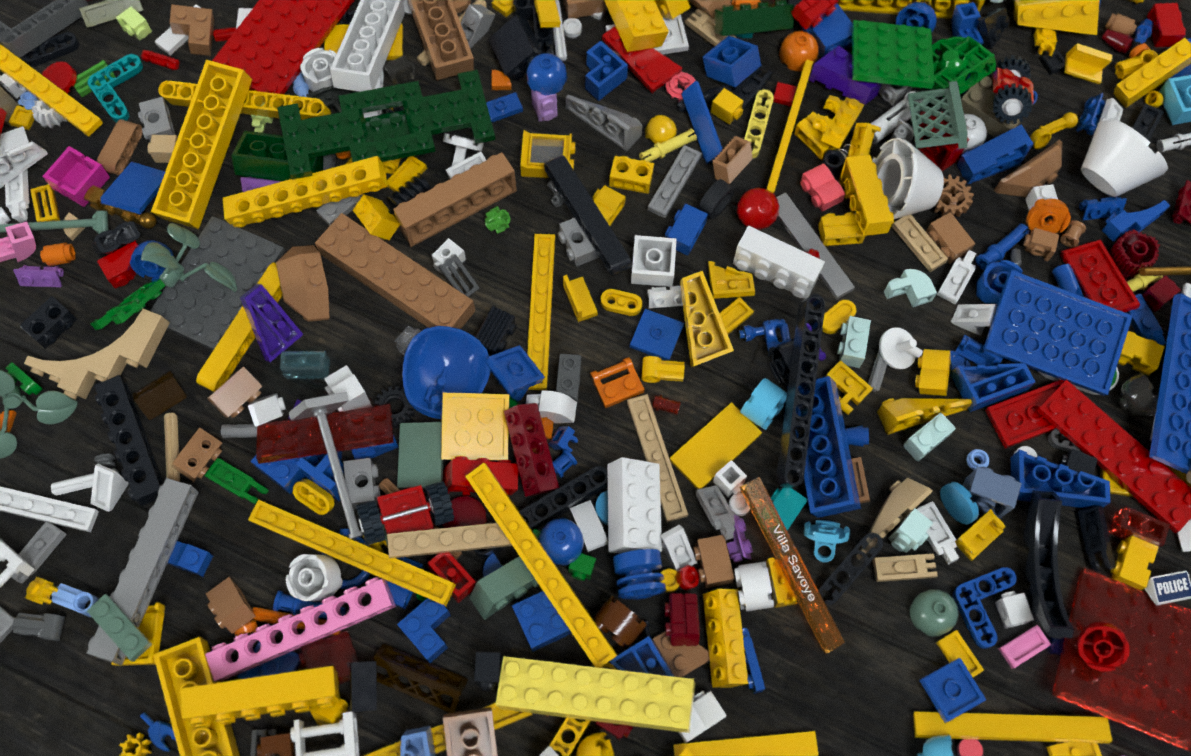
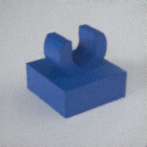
M563 426L557 429L548 445L555 450L566 449L572 452L573 450L568 447V442L570 440L572 443H577L578 439L572 436L575 432L572 428Z

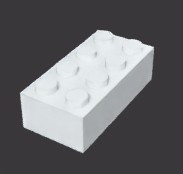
M749 225L737 245L733 264L738 269L748 271L761 280L773 283L777 288L786 289L796 297L805 299L809 297L825 261Z
M623 457L609 463V552L624 553L640 549H657L662 552L659 464Z

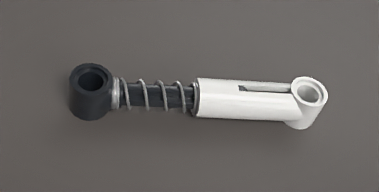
M908 93L902 101L870 123L881 128L880 132L876 131L874 133L872 144L878 143L893 132L899 119L904 122L911 119ZM918 99V100H913V101H916V102H918V103H921L923 100H922V99ZM851 141L850 144H845L843 149L830 150L825 154L822 164L824 163L829 168L833 177L840 173L848 156Z

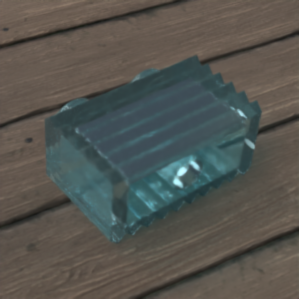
M325 351L281 352L280 370L287 380L290 378L292 380L294 378L296 380L298 378L300 380L302 378H308L309 380L312 378L314 380L315 378L324 379L329 376L330 359Z

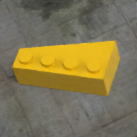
M703 271L682 278L680 287L692 368L734 351Z

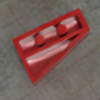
M458 456L452 459L443 470V482L447 487L448 494L449 492H463V496H470V492L476 491L465 476L481 464L486 463L506 494L513 495L518 490V465L511 463L510 460L490 462L487 458L468 460L467 457Z

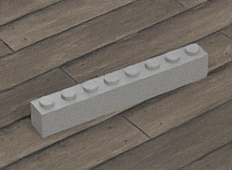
M168 478L159 488L158 498L149 510L147 522L141 528L137 544L129 554L127 566L119 576L117 588L110 596L137 628L141 624L199 493L189 484ZM99 626L95 636L89 642L87 654L122 665L126 655Z

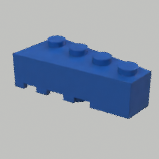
M1020 449L1011 457V477L1015 478V481L1022 483L1017 500L1030 502L1032 491L1036 490L1056 492L1062 500V506L1090 508L1099 505L1105 507L1110 503V481L1082 471L1077 472L1068 469V466L1062 464L1057 465L1048 462L1047 459L1040 456H1031L1026 451Z

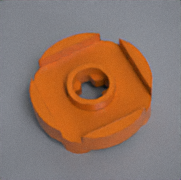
M1039 199L1028 212L1026 223L1031 232L1034 228H1038L1051 233H1057L1058 231L1061 233L1068 227L1071 216L1068 207L1061 200ZM1047 216L1053 217L1052 219H1048L1047 222H1045V218Z

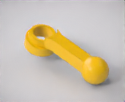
M1069 112L1054 122L1040 126L1041 129L1033 132L1030 137L1033 147L1041 149L1048 144L1052 134L1065 128L1075 127L1078 123L1077 115Z

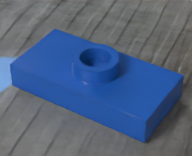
M516 92L486 102L491 122L523 112V107Z

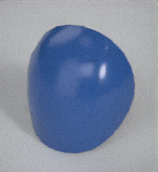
M435 326L426 328L416 334L407 347L403 361V387L408 402L420 413L432 418L442 419V393L481 394L488 382L491 369L486 363L489 357L487 349L471 334L453 327Z

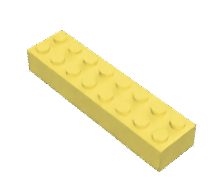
M503 656L495 705L503 710L690 733L695 682L694 679Z

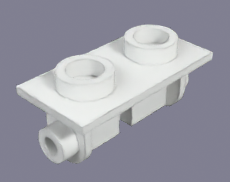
M671 286L670 290H666V287H651V289L647 290L649 308L683 306L680 286Z

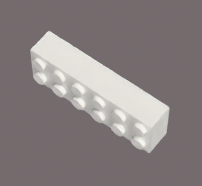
M360 0L330 68L334 88L359 92L375 88L405 15L403 0Z

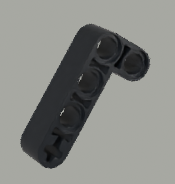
M513 0L514 15H518L525 20H533L534 34L542 52L546 51V53L553 54L552 28L540 27L534 0Z

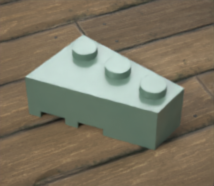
M519 556L480 579L469 598L485 620L498 610L504 608L515 598L518 599L523 596L532 586L536 588L539 584Z

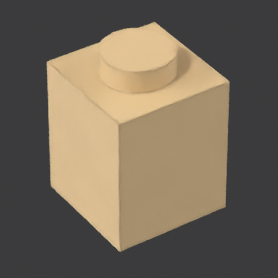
M152 135L151 142L148 143V153L156 163H169L178 137L176 135Z

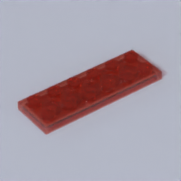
M390 404L326 414L336 452L394 443ZM317 417L293 421H277L257 426L256 459L258 464L327 453Z

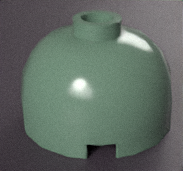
M927 590L920 593L913 600L910 607V618L914 626L928 636H941L948 633L955 626L959 616L958 606L954 599L948 593L941 590Z

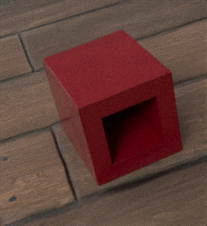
M1165 275L1142 296L1147 305L1156 312L1170 301L1174 295L1179 293L1181 289Z

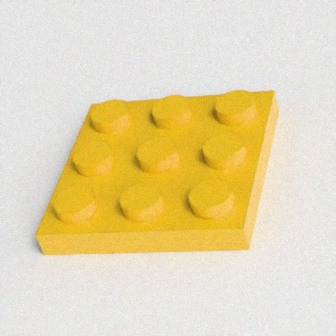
M442 393L441 459L452 460L455 457L464 456L468 460L479 458L508 460L509 430L504 411L509 409V394Z

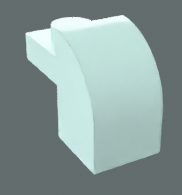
M906 269L900 278H895L888 282L884 294L889 299L906 293L912 307L932 302L937 291L931 279L925 273L915 269Z

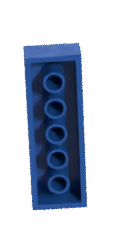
M830 376L816 379L804 473L810 512L817 518L861 509L837 385ZM799 386L798 390L803 395L804 390ZM796 407L797 415L801 416L800 409Z

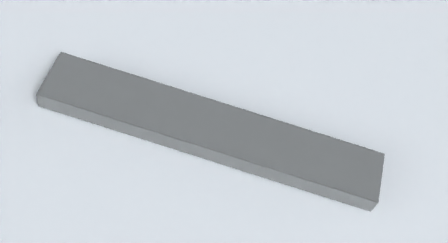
M785 192L778 196L780 209L777 218L801 251L805 252L809 251V249L818 250L820 260L825 261L819 276L837 300L853 291L854 285Z

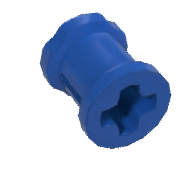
M566 449L562 450V454L553 461L555 474L560 478L564 476L563 473L567 469L577 464L576 459Z

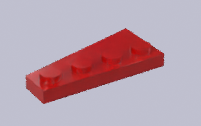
M616 26L602 35V40L628 65V68L651 93L682 72L681 66L654 48L627 52Z

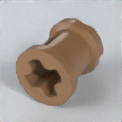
M1071 220L1067 227L1068 229L1061 236L1060 241L1063 245L1074 248L1078 246L1079 238L1086 231V226L1080 221Z

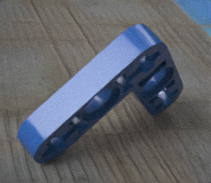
M1000 568L965 582L953 591L952 596L958 606V610L975 644L982 649L995 645L997 634L980 600L1002 592L1016 583V574L1010 568ZM1002 575L1009 577L1007 583L1003 581L996 584L994 581L1002 577ZM980 581H986L990 585L988 593L982 592L979 589ZM963 591L968 592L969 596L961 598L959 594ZM974 602L975 605H972L965 609V605ZM970 610L979 612V622H973L969 618ZM984 623L985 627L980 628L978 630L975 629V627H978ZM984 633L985 635L989 634L990 639L982 641L980 637Z

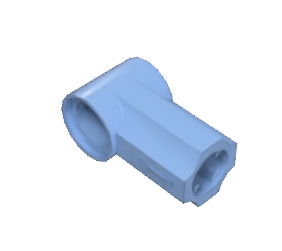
M62 583L57 586L58 591L51 594L53 603L79 612L87 617H91L87 610L99 600L98 597L88 592H83ZM90 600L89 607L85 609L86 603Z

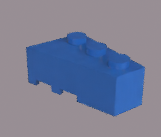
M1026 363L998 364L997 366L977 365L972 367L957 365L950 374L962 399H971L972 404L968 407L969 412L1026 392L1035 383Z

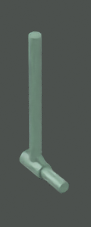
M96 211L92 219L29 222L28 225L31 231L93 227L100 234L101 232L108 231V212ZM19 223L0 224V233L6 232L5 227Z

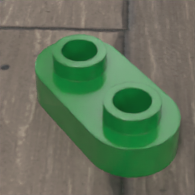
M13 362L5 367L15 383L18 380L23 383L20 388L27 394L31 395L34 393L38 395L43 390Z

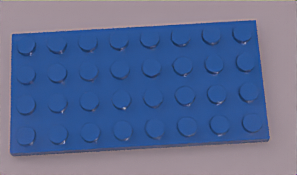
M1180 293L1174 295L1149 457L1187 474L1191 470V298Z

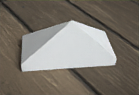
M96 464L90 504L108 512L112 511L129 483L117 471Z

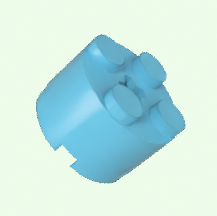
M765 378L751 394L752 396L745 402L740 411L741 414L764 430L770 426L775 415L777 416L780 413L787 398L786 391Z

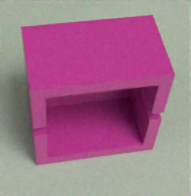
M70 146L42 176L52 189L66 197L68 196L69 199L83 207L88 203L84 199L87 190L92 185L101 188L110 178L101 164L87 156L85 157L84 154Z

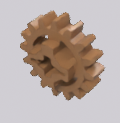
M948 175L947 179L944 178V188L938 202L935 204V213L940 210L942 212L941 216L951 212L953 215L956 214L960 217L962 212H967L973 202L971 199L974 194L969 193L971 186H965L966 180L960 182L959 176L952 179L951 175Z

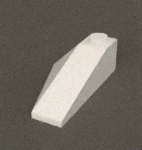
M30 142L1 153L0 188L48 154L47 151L34 142Z

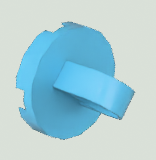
M816 520L815 525H811L810 521L804 524V535L815 541L814 554L816 559L821 562H829L834 558L836 543H844L849 540L850 529L847 526L844 529L840 528V523ZM821 546H828L831 549V554L822 556L819 554L818 549Z

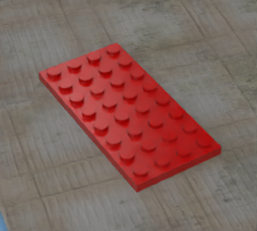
M259 0L212 61L244 70L252 78L249 88L252 91L285 94L301 72L300 66L304 55L321 46L354 0Z

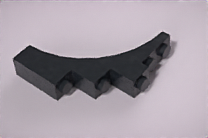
M1033 490L1023 540L1029 548L1024 572L1031 584L1027 602L1033 619L1041 623L1048 636L1056 639H1062L1063 637L1073 638L1074 628L1063 603L1058 574V529L1062 500L1056 492Z

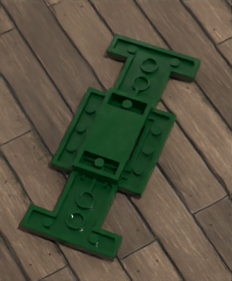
M478 70L458 73L461 90L422 97L418 81L339 95L342 112L302 120L298 103L277 107L292 180L313 176L309 158L350 151L353 162L378 156L382 162L435 152L433 134L470 127L475 144L495 140V133ZM403 106L404 108L403 111L364 118L363 113Z

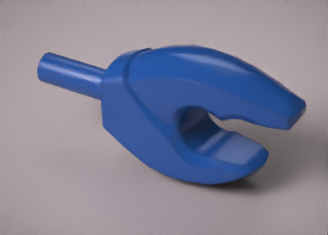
M145 712L142 713L140 717L150 726L148 735L151 742L160 750L171 751L164 739L167 735H170L171 739L176 741L172 725L160 720L154 722Z

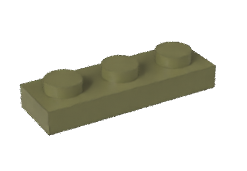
M105 0L79 8L87 28L115 20L117 16L129 7H133L137 12L144 11L140 0Z

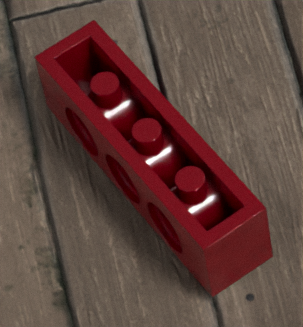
M537 403L516 405L505 410L504 415L525 497L544 494L558 489L559 485Z

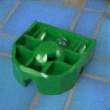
M970 36L942 38L932 45L933 87L935 90L949 88V82L957 81L959 92L962 94L996 70L995 55ZM936 49H937L938 51L941 50V52H942V55H941V56H938V55L935 53V50H936Z

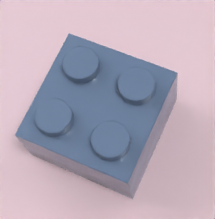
M977 467L965 478L963 486L971 493L972 497L970 499L972 503H977L979 511L986 513L991 509L1001 519L1015 508L1022 483L1015 481V478L1011 476L996 474L990 468Z

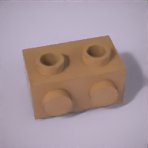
M199 428L172 462L171 467L193 482L197 477L202 479L209 470L206 467L211 459L215 461L223 451L220 449L222 442ZM193 463L195 466L191 467L188 464Z

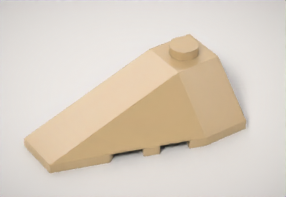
M909 478L905 479L902 483L898 480L889 488L891 493L886 498L869 533H877L884 538L933 491L929 487ZM876 537L873 539L867 538L868 546L865 549L861 546L860 550L867 553L877 544L878 539ZM857 554L856 557L860 560L863 556Z

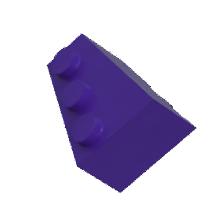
M840 46L814 64L809 77V81L815 82L816 80L826 84L825 88L830 90L835 88L842 91L843 96L856 99L864 105L877 96L882 83L852 80V55Z
M256 284L240 297L265 361L271 362L303 335L262 284Z

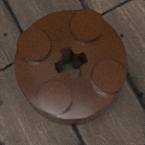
M612 595L594 616L596 625L606 634L610 630L614 634L611 638L623 648L627 645L630 647L647 626L643 620L639 624L641 620L638 616Z

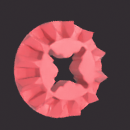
M680 72L666 83L667 93L672 98L675 97L681 100L683 99V90L678 88V83L681 86H685V90L696 80L690 74Z

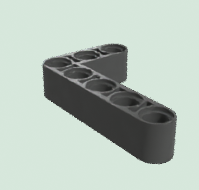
M54 0L12 29L0 21V44L20 58L82 17L79 8L89 5L86 0Z

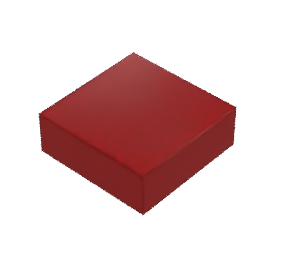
M778 82L773 102L792 106L797 87Z

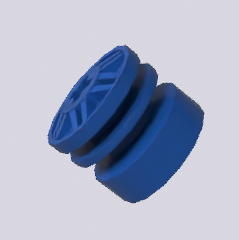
M633 550L613 557L615 574L626 576L616 582L617 586L621 587L618 590L619 598L646 599L666 591L665 583L661 582L664 580V575L653 573V571L662 568L659 550Z

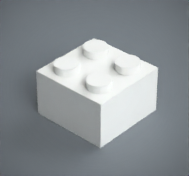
M635 235L631 284L673 286L676 238Z

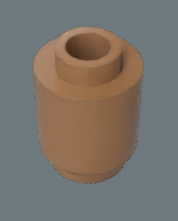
M1112 13L1105 28L1132 36L1137 25L1134 24L1135 20Z

